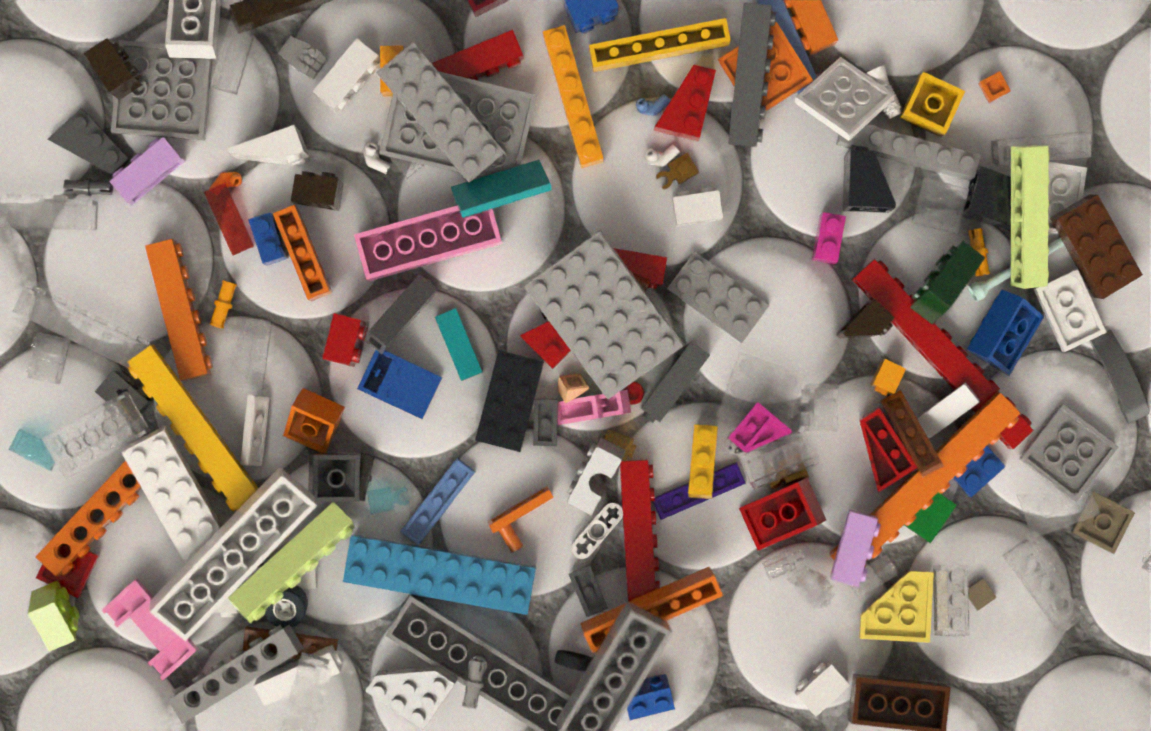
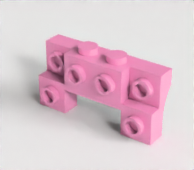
M135 579L106 605L102 611L109 614L115 621L114 625L116 627L121 626L129 618L134 621L160 651L148 664L155 667L161 674L160 678L163 681L198 650V647L190 638L185 641L150 613L149 601L154 596L138 579Z

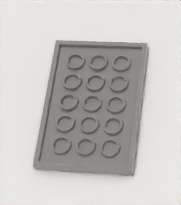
M439 72L505 152L476 177H484L521 165L537 95ZM393 94L379 154L458 172Z
M598 231L524 286L607 399L617 394L684 346V343L601 231Z

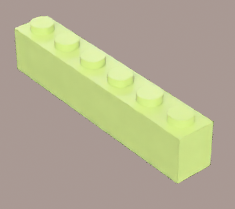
M1045 145L1011 146V286L1023 289L1048 286V185L1050 182L1048 162L1050 155L1049 146Z
M332 502L228 597L229 601L249 623L253 620H259L265 614L266 608L271 604L278 603L282 599V593L289 587H295L301 581L300 577L307 571L311 572L319 563L318 561L324 555L328 556L335 550V545L338 542L346 540L351 536L355 528L353 521Z

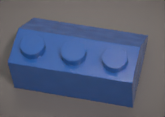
M1001 289L988 314L982 320L981 326L971 339L967 350L980 360L1010 376L1044 316L1023 297Z

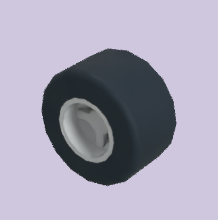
M297 585L293 588L289 587L282 593L283 597L278 603L271 604L265 609V616L272 625L276 627L281 625L284 628L290 624L291 628L301 623L305 617L308 599L306 593Z

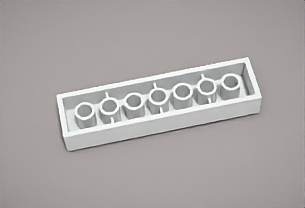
M279 467L149 601L150 613L186 641L317 506L315 497Z

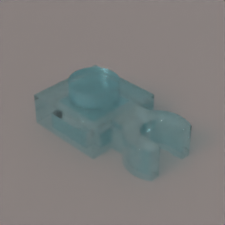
M391 487L367 491L370 513L375 514L394 510L393 503L399 505L409 504V500L402 501L399 498L401 492L408 491L407 488H399L395 493H391Z

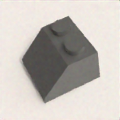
M309 453L308 491L315 497L316 502H359L360 455Z

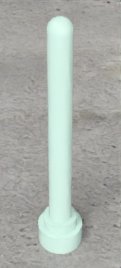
M1061 238L1048 244V255L1065 246ZM1011 267L985 282H974L967 286L971 297L976 302L985 298L988 290L1011 277Z

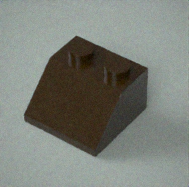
M872 299L864 304L836 336L838 338L882 336L893 327L891 321L895 317L875 299Z

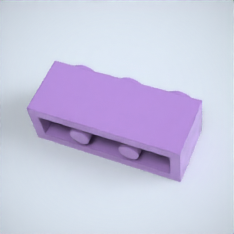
M162 137L161 139L156 138L148 145L149 149L143 154L138 153L130 160L131 164L125 169L123 167L118 169L112 175L114 178L109 182L130 205L136 203L185 162L166 138Z
M852 509L848 510L830 574L831 580L859 587L860 581H865L868 571L867 568H864L866 559L871 560L874 546L871 545L873 536H878L880 523H877V516Z

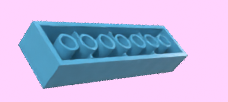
M353 534L350 538L343 582L528 615L536 567Z

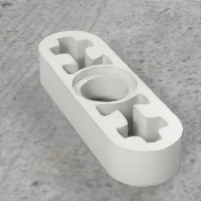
M614 502L606 504L572 544V553L575 557L579 559L589 557L623 517V510L619 504ZM609 507L611 509L616 507L618 508L617 514L619 516L616 519L612 517L608 521V523L612 524L608 528L598 518L602 515L605 519L609 514L606 510ZM594 524H601L604 527V534L601 537H594L591 534L590 530ZM587 533L591 540L596 541V544L593 546L590 542L586 547L588 552L586 554L584 552L578 554L576 552L578 550L576 545L577 543L583 544L587 540V538L583 537Z

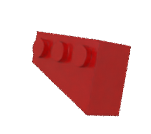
M693 65L655 125L654 131L699 141L716 70Z
M549 321L520 335L552 369L571 352Z

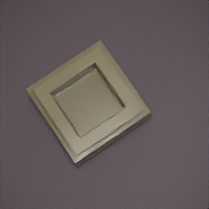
M984 578L979 579L963 591L977 611L997 598Z

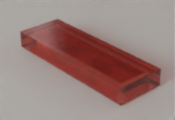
M226 182L204 191L232 256L254 247Z

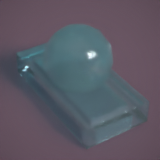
M23 429L18 430L8 449L49 471H52L62 452L61 449Z

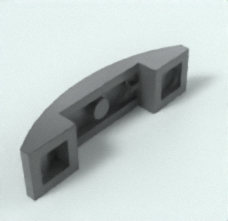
M1108 330L1106 331L1107 333L1089 342L1098 361L1101 360L1120 401L1118 402L1127 424L1150 413L1138 379L1127 356L1112 331Z

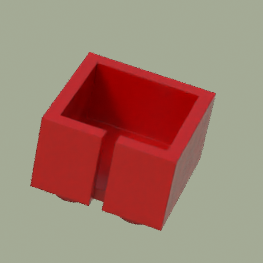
M334 313L322 359L355 367L356 363H360L363 350L359 349L361 340L364 341L368 332V327L365 326L366 322Z

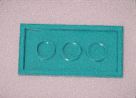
M535 160L474 179L469 183L464 182L451 186V190L461 216L464 218L551 191L552 187L540 160Z

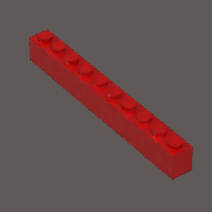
M875 259L872 260L851 280L870 300L875 299L895 317L891 323L953 390L965 382L980 399V402L971 408L976 413L1000 390L998 385L991 379L988 381L982 375L984 373L983 369L974 362L972 364L966 358L968 353L960 345L956 347L952 343V336L944 328L940 330L935 322L931 324L911 309L910 306L915 301L912 298L913 295L909 296L903 290L905 286L897 277L893 279L888 274L889 268L881 260L878 262ZM1006 396L1005 398L1016 407L1013 401ZM1024 414L1017 416L1019 420L1010 429L1006 427L1000 432L1002 435L1000 441L1008 449L1016 448L1034 431L1030 427L1031 421Z

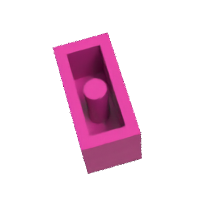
M826 212L820 214L812 255L813 261L830 264L838 262L846 216Z

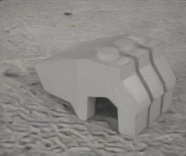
M291 35L278 53L297 71L313 80L317 76V72L319 73L322 65L327 61L318 49Z

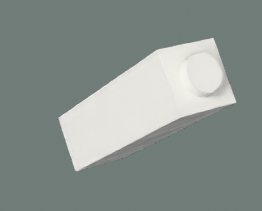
M333 645L327 646L306 657L259 676L254 687L264 706L340 673L342 663H344L342 654L339 650L335 651Z

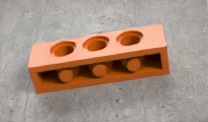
M292 205L273 213L307 299L314 301L333 293L298 207Z

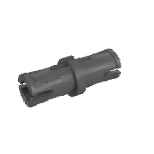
M85 178V180L65 179L63 189H67L64 190L65 194H84L86 197L113 194V186H110L112 184L109 181H94L91 178Z

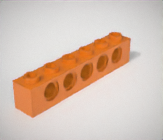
M126 460L35 556L55 576L67 575L75 566L73 562L77 557H84L91 549L89 547L94 539L98 541L107 532L105 527L110 522L115 523L123 515L121 510L127 504L131 506L139 498L137 493L142 488L137 479L133 487L128 488L125 485L126 477L134 475ZM113 492H117L120 495V501L116 505H112L109 502V496ZM100 509L103 511L104 517L102 521L96 523L93 520V513ZM80 527L87 529V536L83 540L78 539L76 535ZM65 544H68L71 548V553L68 557H63L60 553L61 547Z

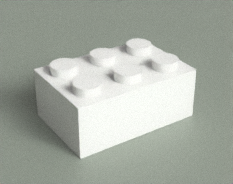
M169 0L165 46L169 57L216 59L221 0Z

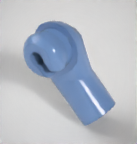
M662 94L655 102L640 98L636 102L637 111L643 115L655 116L670 103V99L665 94Z

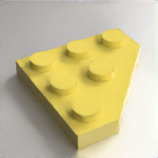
M908 571L860 614L859 638L930 643L934 573Z

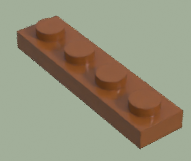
M899 390L895 394L880 401L922 477L943 467L939 456L902 391Z
M246 626L243 651L249 650L251 648L249 644L259 637H262L263 640L270 637L268 632L271 630ZM295 633L304 649L290 658L301 659L331 645L337 651L339 639ZM270 643V651L277 654L276 645Z

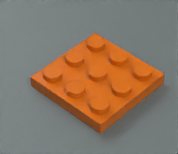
M775 22V26L770 27V35H774L773 48L768 49L767 58L771 59L770 73L765 72L764 82H769L768 94L763 96L762 105L766 106V111L813 82V79L777 22ZM739 46L718 59L733 86H735Z

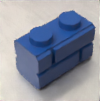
M270 212L249 219L262 263L268 266L288 259L273 214Z

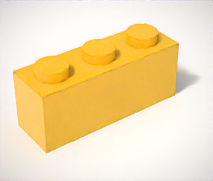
M694 424L689 497L712 499L718 426Z

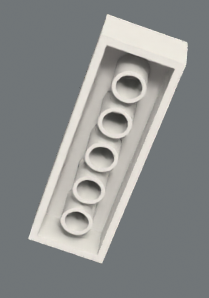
M165 425L123 447L121 453L186 564L223 525Z

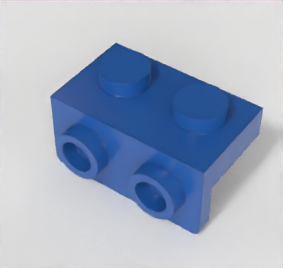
M655 675L644 679L627 707L630 720L675 709L667 675Z

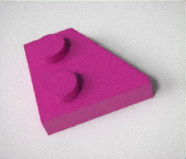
M757 402L727 438L743 452L747 453L785 435H789L792 430Z

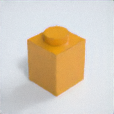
M882 359L870 385L874 386V391L881 395L895 394L906 368L887 359Z

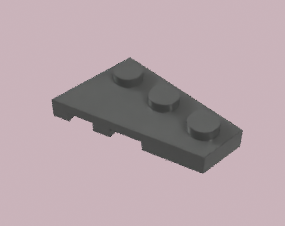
M82 108L48 138L49 141L112 175L130 160Z

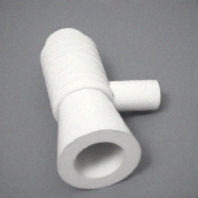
M885 65L866 73V75L895 94L892 85L889 84ZM896 94L894 95V100L883 109L884 115H888L889 119L902 113L900 110L902 106L899 100H897Z

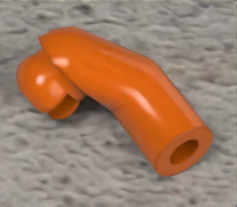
M222 172L209 189L218 196L224 187L240 186L242 184V176L238 172Z

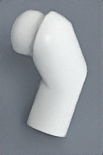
M368 142L363 148V155L367 166L387 174L391 164L380 159L375 143Z
M672 144L664 152L648 149L645 152V159L650 165L665 166L680 152Z

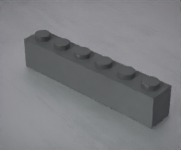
M743 4L729 145L757 148L758 142L762 143L763 129H760L759 126L760 119H765L766 106L762 105L763 96L768 94L769 82H764L765 72L770 73L771 59L767 58L768 49L773 48L774 35H770V27L775 26L776 12H772V5Z

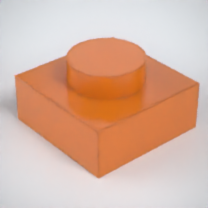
M1000 71L978 83L988 103L1011 92Z

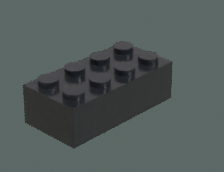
M498 350L475 441L521 452L544 365L543 361Z

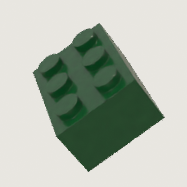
M964 241L957 247L952 245L946 254H943L935 265L937 267L934 271L932 270L924 279L925 284L919 287L912 296L915 301L910 308L933 324L953 306L985 257Z

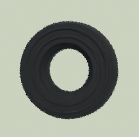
M557 650L555 656V663L584 672L593 660V657L567 650Z

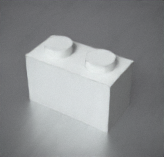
M713 187L699 189L700 193L690 194V191L676 193L677 197L672 198L676 227L722 220L723 212L719 190L713 191Z
M829 662L826 664L821 663L813 671L815 675L809 680L805 678L796 686V696L815 717L850 686Z

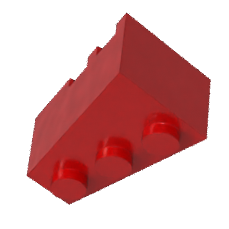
M880 407L875 408L859 419L877 490L880 492L915 470L917 466Z

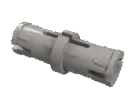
M472 658L468 679H465L464 683L466 689L462 706L476 709L480 688H483L482 676L486 661Z

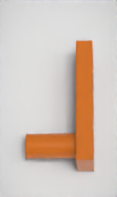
M546 486L488 521L492 532L499 531L511 553L523 547V544L510 523L554 498L549 487Z

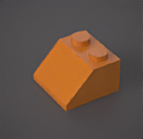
M302 388L292 404L283 436L320 453H326L340 424L345 406Z

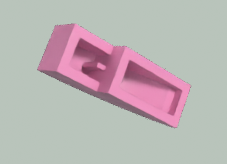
M619 391L609 399L604 394L576 398L567 403L559 401L558 425L631 413L628 391Z

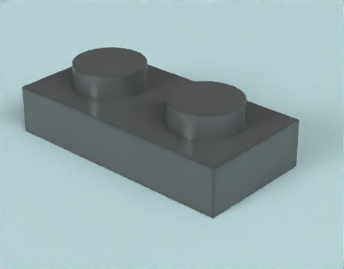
M534 399L533 446H557L558 399Z
M590 565L568 574L586 617L608 609Z

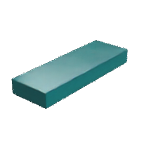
M455 308L436 316V322L460 380L464 381L483 373L457 309Z

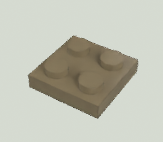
M1091 491L1071 533L1115 554L1135 512Z

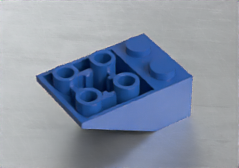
M375 350L357 389L423 419L442 377L388 351L381 354Z

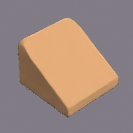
M579 373L559 376L557 390L563 401L567 403L588 391L589 386Z

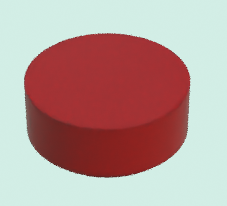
M632 382L621 390L628 391L630 405L640 403L644 397V389L637 382Z

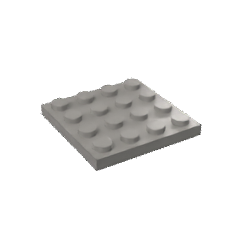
M119 40V45L129 55V58L126 60L135 65L142 75L139 80L143 85L121 100L114 97L111 132L114 134L205 141L212 59L169 57L165 44Z

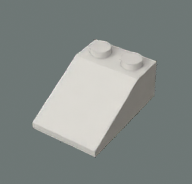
M295 125L227 148L228 152L236 159L282 165L291 164L292 167L305 163L304 159L309 158L301 132Z

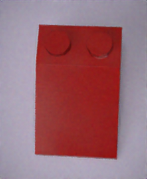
M808 478L739 508L758 551L826 521V517Z

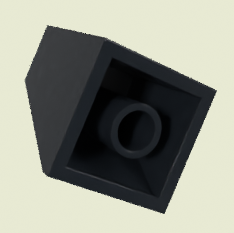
M864 146L854 147V150H850L844 156L842 211L891 212L896 208V202L875 152L868 151V147Z
M979 167L975 178L969 181L960 217L1011 230V177L986 167Z

